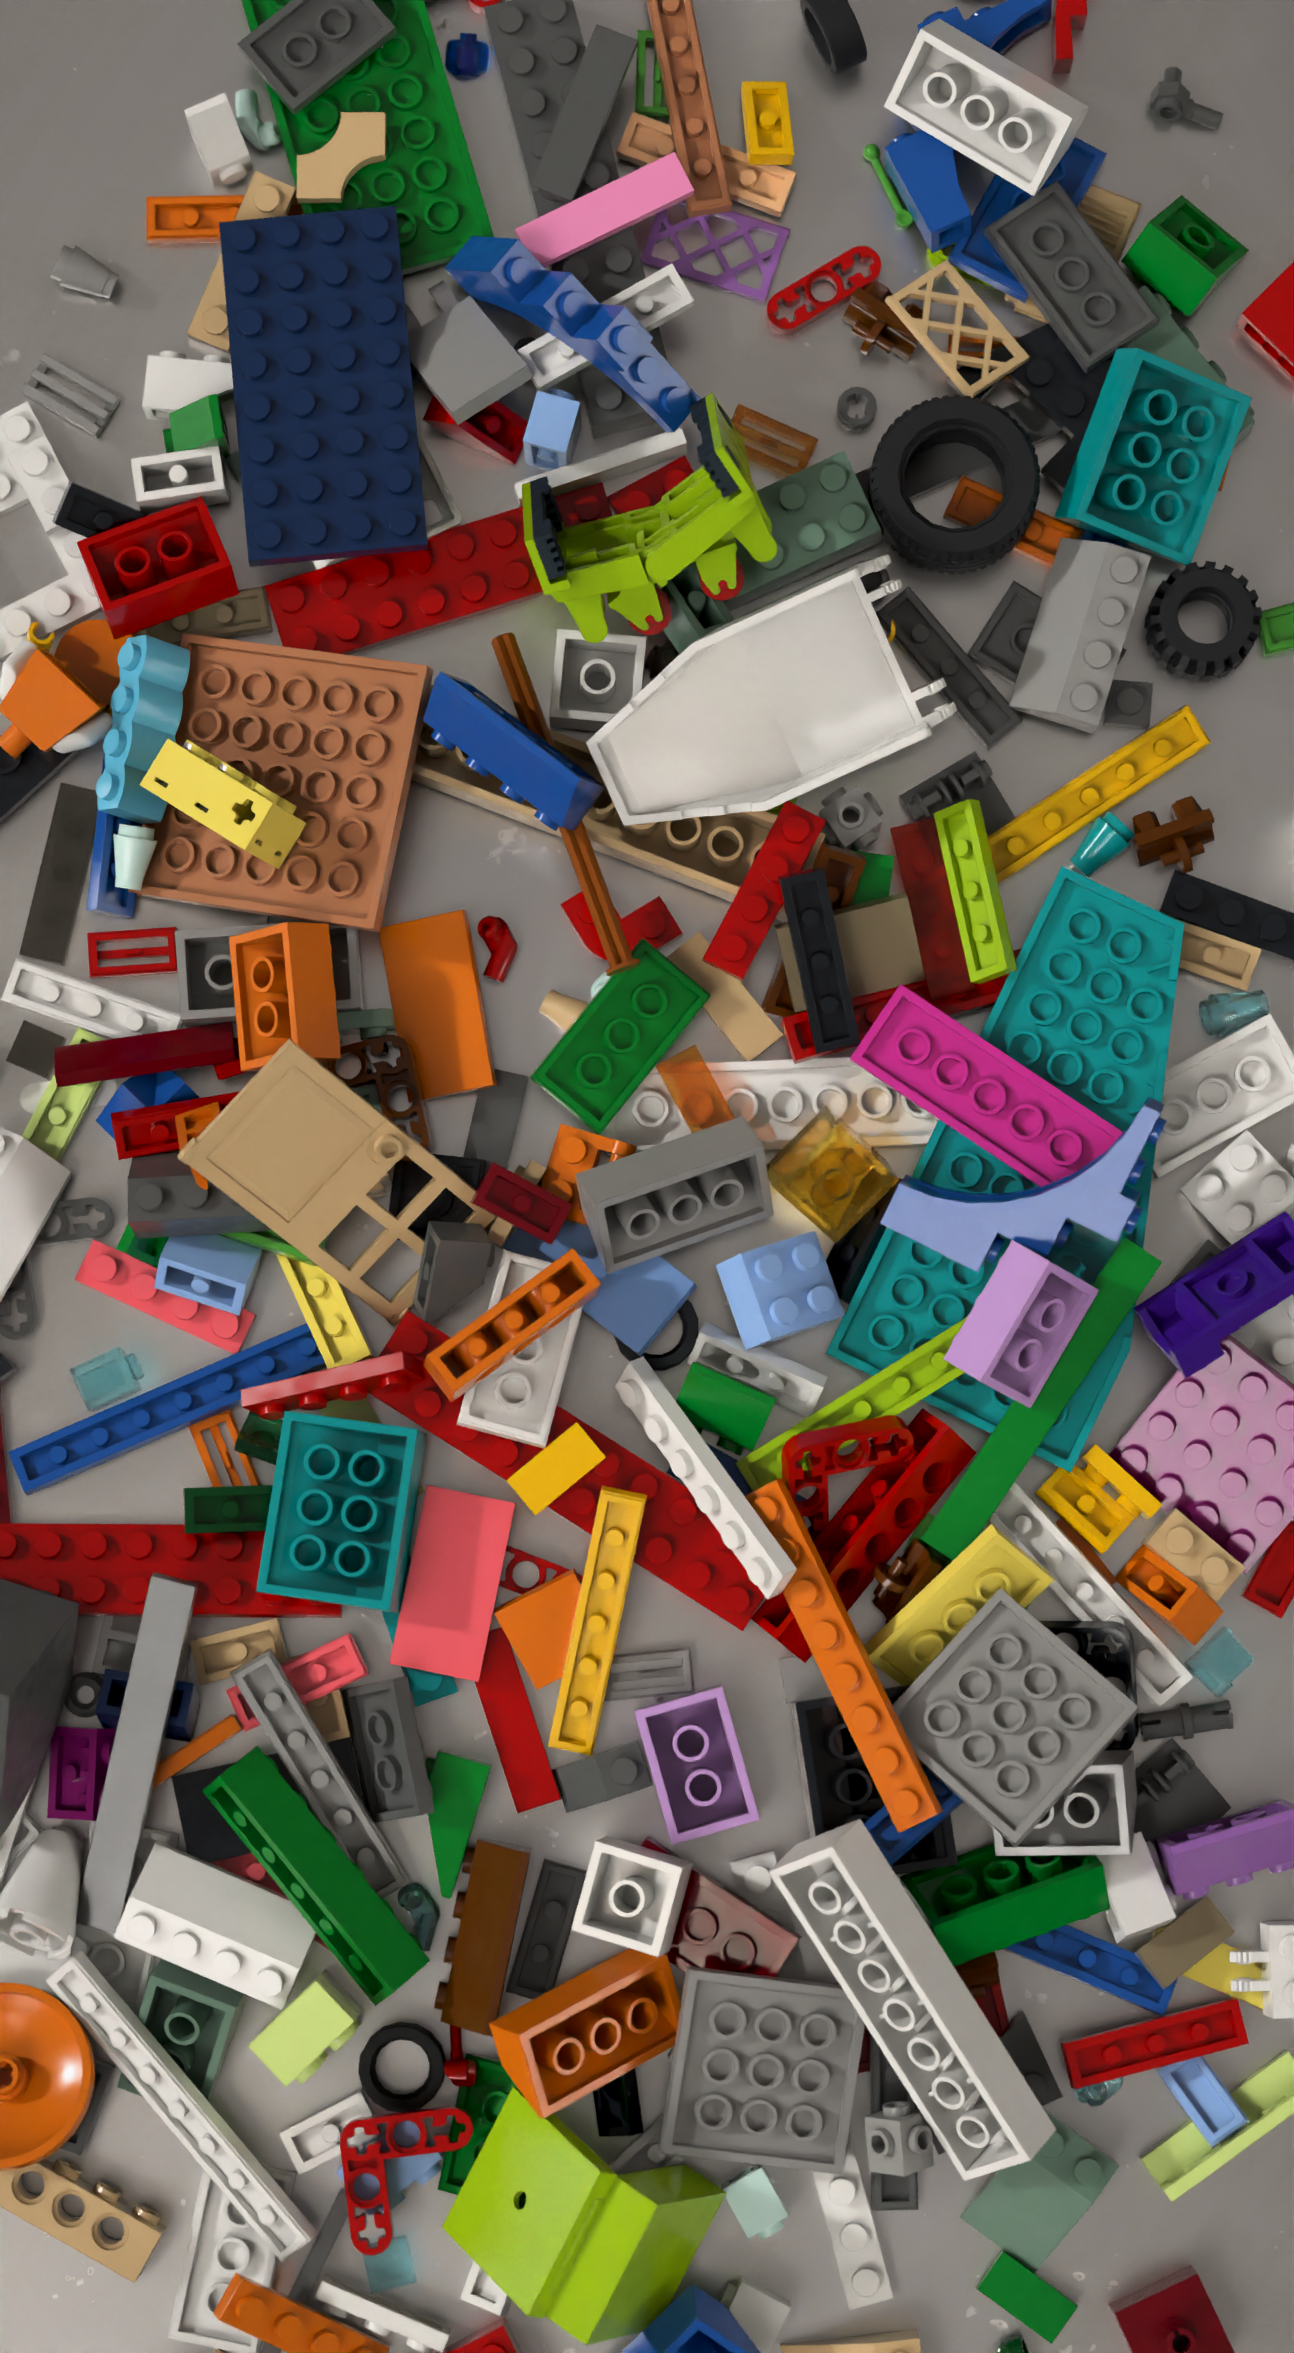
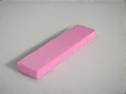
M672 152L516 228L515 234L522 244L546 268L693 196L694 189L675 152Z

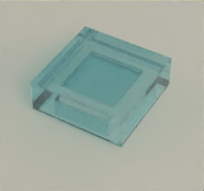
M407 2235L392 2238L389 2247L378 2255L363 2254L371 2293L416 2283L417 2278ZM377 2242L370 2243V2245H377Z

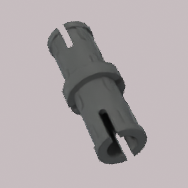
M1224 1700L1223 1702L1189 1707L1187 1702L1178 1704L1177 1709L1138 1713L1139 1727L1142 1729V1741L1148 1742V1740L1181 1735L1185 1740L1192 1739L1194 1733L1233 1729V1715L1229 1713V1710H1231L1229 1700Z

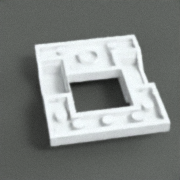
M28 401L0 415V517L31 503L68 575L0 609V663L10 656L21 641L26 640L28 629L33 622H40L39 629L34 636L37 639L45 640L50 636L51 632L57 635L102 612L77 545L78 541L86 539V537L52 522L69 479Z

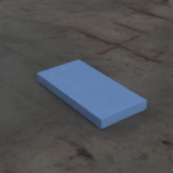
M568 1220L564 1221L552 1245L517 1228L503 1246L507 1251L551 1263L573 1248L601 1283L597 1295L583 1305L582 1311L640 1357L697 1288L693 1281L661 1256L607 1274L603 1268L589 1227Z

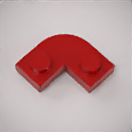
M581 891L561 903V908L589 952L595 957L597 956L608 961L585 897ZM660 896L624 918H621L615 909L630 951L642 938L659 951L683 936L681 929Z

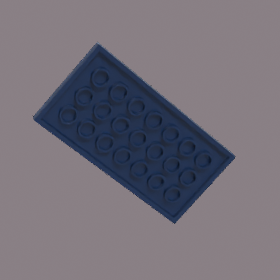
M396 206L219 222L247 552L250 567L428 550Z

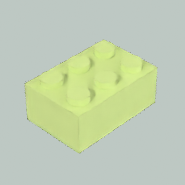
M325 1969L252 2040L248 2047L285 2087L294 2079L302 2085L319 2069L328 2057L324 2052L328 2046L336 2052L355 2034V2031L361 2025L357 2017L363 2008Z

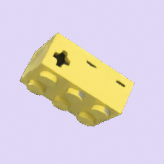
M167 739L140 783V786L277 869L281 867L307 824L293 815L297 806L189 740H186L183 747Z

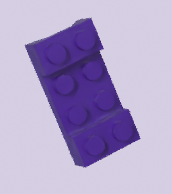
M1284 1211L1134 1307L1146 1334L1186 1379L1225 1354L1219 1343L1220 1340L1236 1332L1242 1326L1275 1307L1289 1296H1294V1221Z

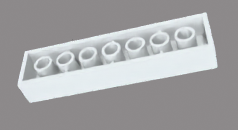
M861 1819L796 1844L768 1872L963 2180L967 2181L1030 2161L1057 2129Z

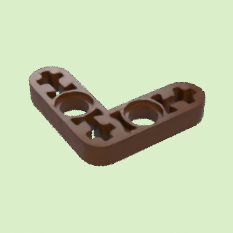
M384 1035L341 1046V1058L328 1061V1070L351 1089L376 1083L382 1113L395 1123V1120H409L418 1115V1122L409 1121L411 1131L417 1137H422V1143L419 1144L431 1153L433 1149V1135L415 1054L411 1045L396 1035ZM393 1045L399 1051H403V1056L396 1058L397 1066L392 1067L386 1061L372 1063L376 1072L371 1074L372 1065L366 1050L371 1049L370 1053L375 1058L388 1054V1046ZM354 1054L360 1059V1072L352 1079H344L339 1073L338 1065L343 1057ZM399 1087H408L413 1093V1103L409 1109L398 1112L391 1105V1095ZM403 1124L397 1125L407 1133L406 1126ZM406 1155L401 1158L405 1162L415 1163Z

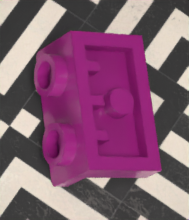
M56 1726L50 1746L47 1818L96 1821L116 1735L115 1729Z

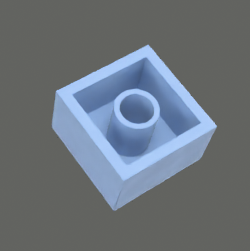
M815 1231L740 1253L716 1265L745 1351L820 1327L845 1316Z

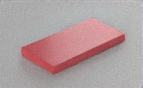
M430 1485L426 1486L389 1664L479 1682L516 1503Z

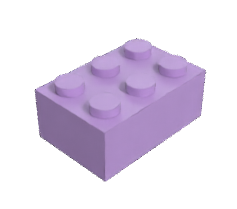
M722 1685L634 1710L672 1845L760 1820Z

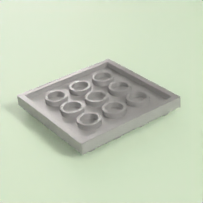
M1001 1588L998 1589L892 1705L919 1762L1015 1847L1021 1843L1139 1712V1707Z
M687 1966L659 2147L661 2153L843 2174L865 2023L842 1987L835 1984Z

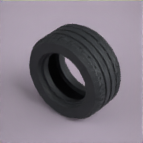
M945 395L942 398L934 397L930 401L925 400L920 405L912 406L911 410L907 409L902 413V416L896 418L894 424H890L886 433L881 437L873 457L869 478V503L882 530L883 539L887 544L891 545L890 547L894 552H898L900 557H905L909 563H915L917 567L922 569L923 567L927 568L930 572L934 570L940 574H944V572L953 575L957 572L964 574L967 571L975 572L979 568L982 570L987 565L996 563L998 559L1001 560L1007 553L1013 550L1015 545L1017 546L1020 539L1026 533L1037 505L1041 476L1039 475L1040 466L1038 465V455L1035 454L1036 449L1031 444L1029 435L1025 434V429L1019 426L1018 421L1015 418L1012 419L1008 412H1003L999 406H993L989 401L983 402L981 401L982 399L977 397L973 399L971 396L965 395L964 397H960V395H953V397ZM957 442L975 447L991 459L1001 476L1003 498L990 517L970 527L952 529L934 524L916 511L906 492L905 474L907 468L923 451L936 444Z

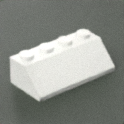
M937 19L920 29L884 105L886 109L1032 196L1038 193L1069 149L1090 108L941 19Z
M0 1127V1302L73 1175L69 1169L27 1139Z
M156 1841L130 1895L113 1938L283 2010L316 1932L287 1896Z

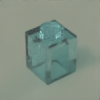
M121 1347L112 1349L69 1369L87 1410L91 1412L98 1411L141 1391L142 1388L138 1380L145 1377L134 1352L127 1355Z

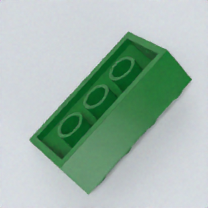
M993 1843L957 1856L958 1865L915 1871L900 1877L902 1886L953 1966L961 1965L968 1960L993 1951L1005 1949L1012 1944L1037 1935L1046 1934L1053 1929L1078 1920L1087 1919L1094 1914L1110 1909L1104 1867L1096 1855L995 1856V1845Z

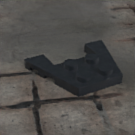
M1047 323L1016 339L1030 358L1026 363L1005 377H1008L1071 438L1041 469V473L1063 493L1114 355L1085 373L1050 324ZM1002 346L991 352L990 360L1007 362L1014 356L1005 346ZM962 366L956 369L969 386L981 379V368ZM947 376L946 382L964 397L962 392ZM1005 377L975 397L983 400Z

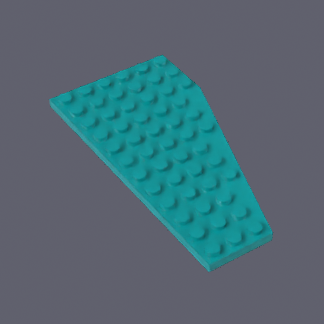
M1061 866L1015 961L1017 971L1009 973L979 1037L1124 1133L1135 1119L1148 1096L1162 1103L1184 923ZM938 1120L912 1174V1177L938 1187L970 1193H1011L1039 1187L940 1120ZM1146 1142L1139 1157L1147 1162L1135 1186L1128 1182L1125 1184L1141 1192L1136 1206L1142 1208L1143 1211L1131 1234L1122 1230L1117 1242L1067 1218L1066 1221L1074 1224L1062 1249L1054 1245L1047 1257L1035 1251L1033 1252L1092 1285L1124 1237L1143 1249L1156 1144L1153 1145ZM886 1227L826 1354L871 1376L877 1374L967 1317L974 1307L977 1297L982 1293L995 1271L999 1259L1006 1252L1012 1240L998 1233V1236L1005 1239L994 1263L992 1264L985 1260L980 1270L976 1272ZM1136 1302L1034 1452V1455L1069 1472L1072 1471L1130 1351ZM967 1373L961 1374L922 1399L991 1434L1014 1401L1012 1398L985 1385Z

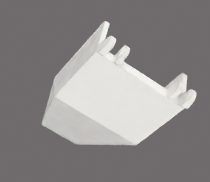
M889 554L851 565L731 620L691 643L586 741L624 826L769 810L931 736L930 728L957 711L954 702L944 703L921 716L915 701L940 692L942 688L947 686L944 678H939L910 691L871 602L902 588L900 579H892L882 583L878 588L868 593L860 577L871 572L875 573L886 568L892 562Z

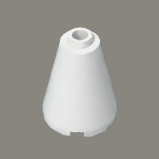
M54 1826L52 1829L43 1830L0 1893L1 1945L33 1957L35 1949L49 1951L47 1956L49 1960L66 1958L71 1953L75 1939L84 1844L78 1839V1834L74 1830L64 1826Z

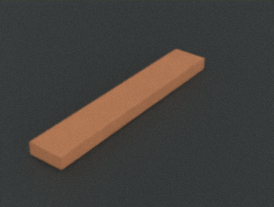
M646 0L675 153L694 189V195L685 199L688 218L732 211L731 195L692 0Z

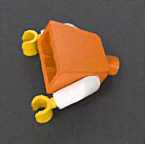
M40 622L30 624L26 640L21 641L2 666L0 678V698L2 702L0 704V712L12 724L0 736V746L16 759L31 742L43 752L54 749L63 754L91 747L105 738L113 725L111 705L107 708L106 713L103 712L107 706L49 652L55 633L51 632L50 636L45 640L37 639L34 636L39 629Z

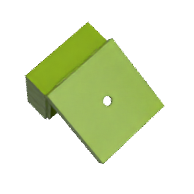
M513 2087L442 2228L527 2316L545 2318L546 2316L583 2344L590 2345L640 2333L669 2306L726 2192L686 2164L617 2175L554 2113L544 2119L538 2117L520 2090ZM525 2192L526 2204L521 2209L519 2207V2197Z

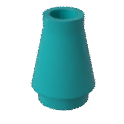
M1108 811L1102 818L1097 816L1070 861L1090 878L1096 870L1129 848L1130 844L1128 842L1135 834L1114 814Z

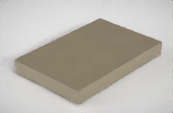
M905 892L833 910L851 998L895 988L900 984L907 985L926 980L909 900ZM788 923L776 924L774 927L795 1013L804 1011L806 1008Z

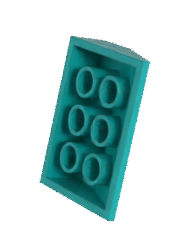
M1117 348L1054 517L1091 533L1185 566L1190 564L1252 397L1142 349Z
M284 1411L256 1592L399 1614L427 1434L414 1428Z

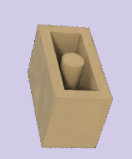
M1176 1508L1166 1513L1141 1543L1197 1584L1215 1603L1218 1602L1245 1570V1567Z

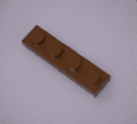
M821 843L812 868L822 866L824 869L832 910L848 907L852 901L866 859L862 854ZM780 954L763 1000L762 1008L764 1012L785 1018L806 1012V1010L795 1013Z

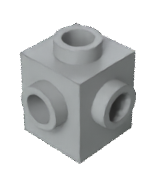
M857 786L848 792L841 787L821 801L824 808L819 811L818 817L826 820L822 833L826 834L824 839L826 844L845 850L854 849L861 852L878 840L876 833L880 831L882 821L879 816L883 814V811L870 792L863 795ZM849 809H853L858 815L859 820L856 823H847L844 821L842 814Z
M893 2101L883 2104L882 2111L865 2116L869 2172L905 2177L934 2166L931 2128L919 2109L910 2108V2103L906 2101Z

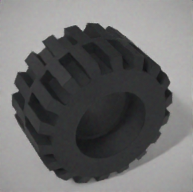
M1206 561L1203 567H1198L1197 562L1187 564L1183 571H1180L1179 568L1170 573L1166 581H1162L1148 607L1149 610L1145 617L1144 627H1148V632L1145 636L1147 645H1153L1154 651L1152 655L1158 662L1163 659L1167 663L1164 669L1171 674L1174 670L1181 672V679L1190 681L1193 676H1197L1200 682L1210 681L1212 676L1217 675L1218 679L1228 675L1231 669H1236L1242 664L1259 636L1261 629L1259 621L1262 618L1261 607H1256L1255 604L1259 597L1255 589L1248 591L1246 588L1249 581L1243 575L1238 579L1231 575L1234 568L1227 565L1224 566L1223 570L1215 568L1216 562ZM1196 600L1214 604L1222 611L1228 625L1226 636L1222 640L1210 644L1199 643L1190 639L1182 631L1178 622V611L1181 606Z

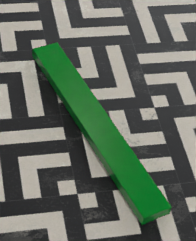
M1124 1237L1091 1285L1099 1291L1032 1407L1028 1408L1015 1400L1013 1401L921 1540L953 1561L978 1537L1162 1262L1127 1238Z

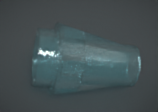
M1263 990L1210 994L1207 1000L1199 1003L1200 1019L1204 1030L1210 1036L1218 1034L1220 1037H1223L1269 1014V1003Z

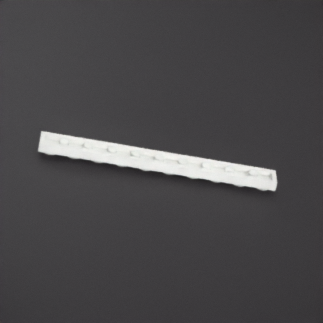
M774 1850L729 1861L738 1895L795 1932L787 1900L768 1872L777 1864ZM799 1943L779 1973V1978L808 1981ZM849 2133L843 2174L812 2172L849 2310L893 2299L894 2297Z

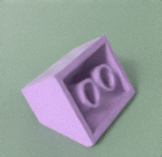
M1012 1240L1006 1252L999 1259L997 1267L984 1290L977 1297L974 1307L959 1333L953 1338L951 1346L943 1359L985 1385L1031 1408L1099 1290Z

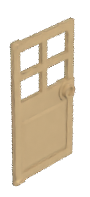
M291 1039L287 1040L196 1139L193 1137L178 1154L179 1160L191 1166L382 1315L393 1327L401 1322L407 1311H411L410 1307L414 1304L419 1269L389 1300L361 1278L398 1238L422 1257L425 1240L411 1230L409 1226L445 1188L474 1210L462 1223L481 1224L483 1229H485L496 1217L470 1203L476 1189ZM406 1155L433 1178L395 1217L367 1193L396 1162ZM357 1205L384 1226L385 1229L347 1267L319 1244Z

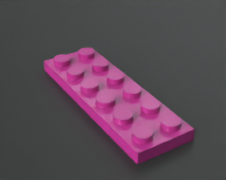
M901 984L850 1057L852 1062L1037 1186H1044L1078 1171L1104 1153L1123 1134L1122 1131Z

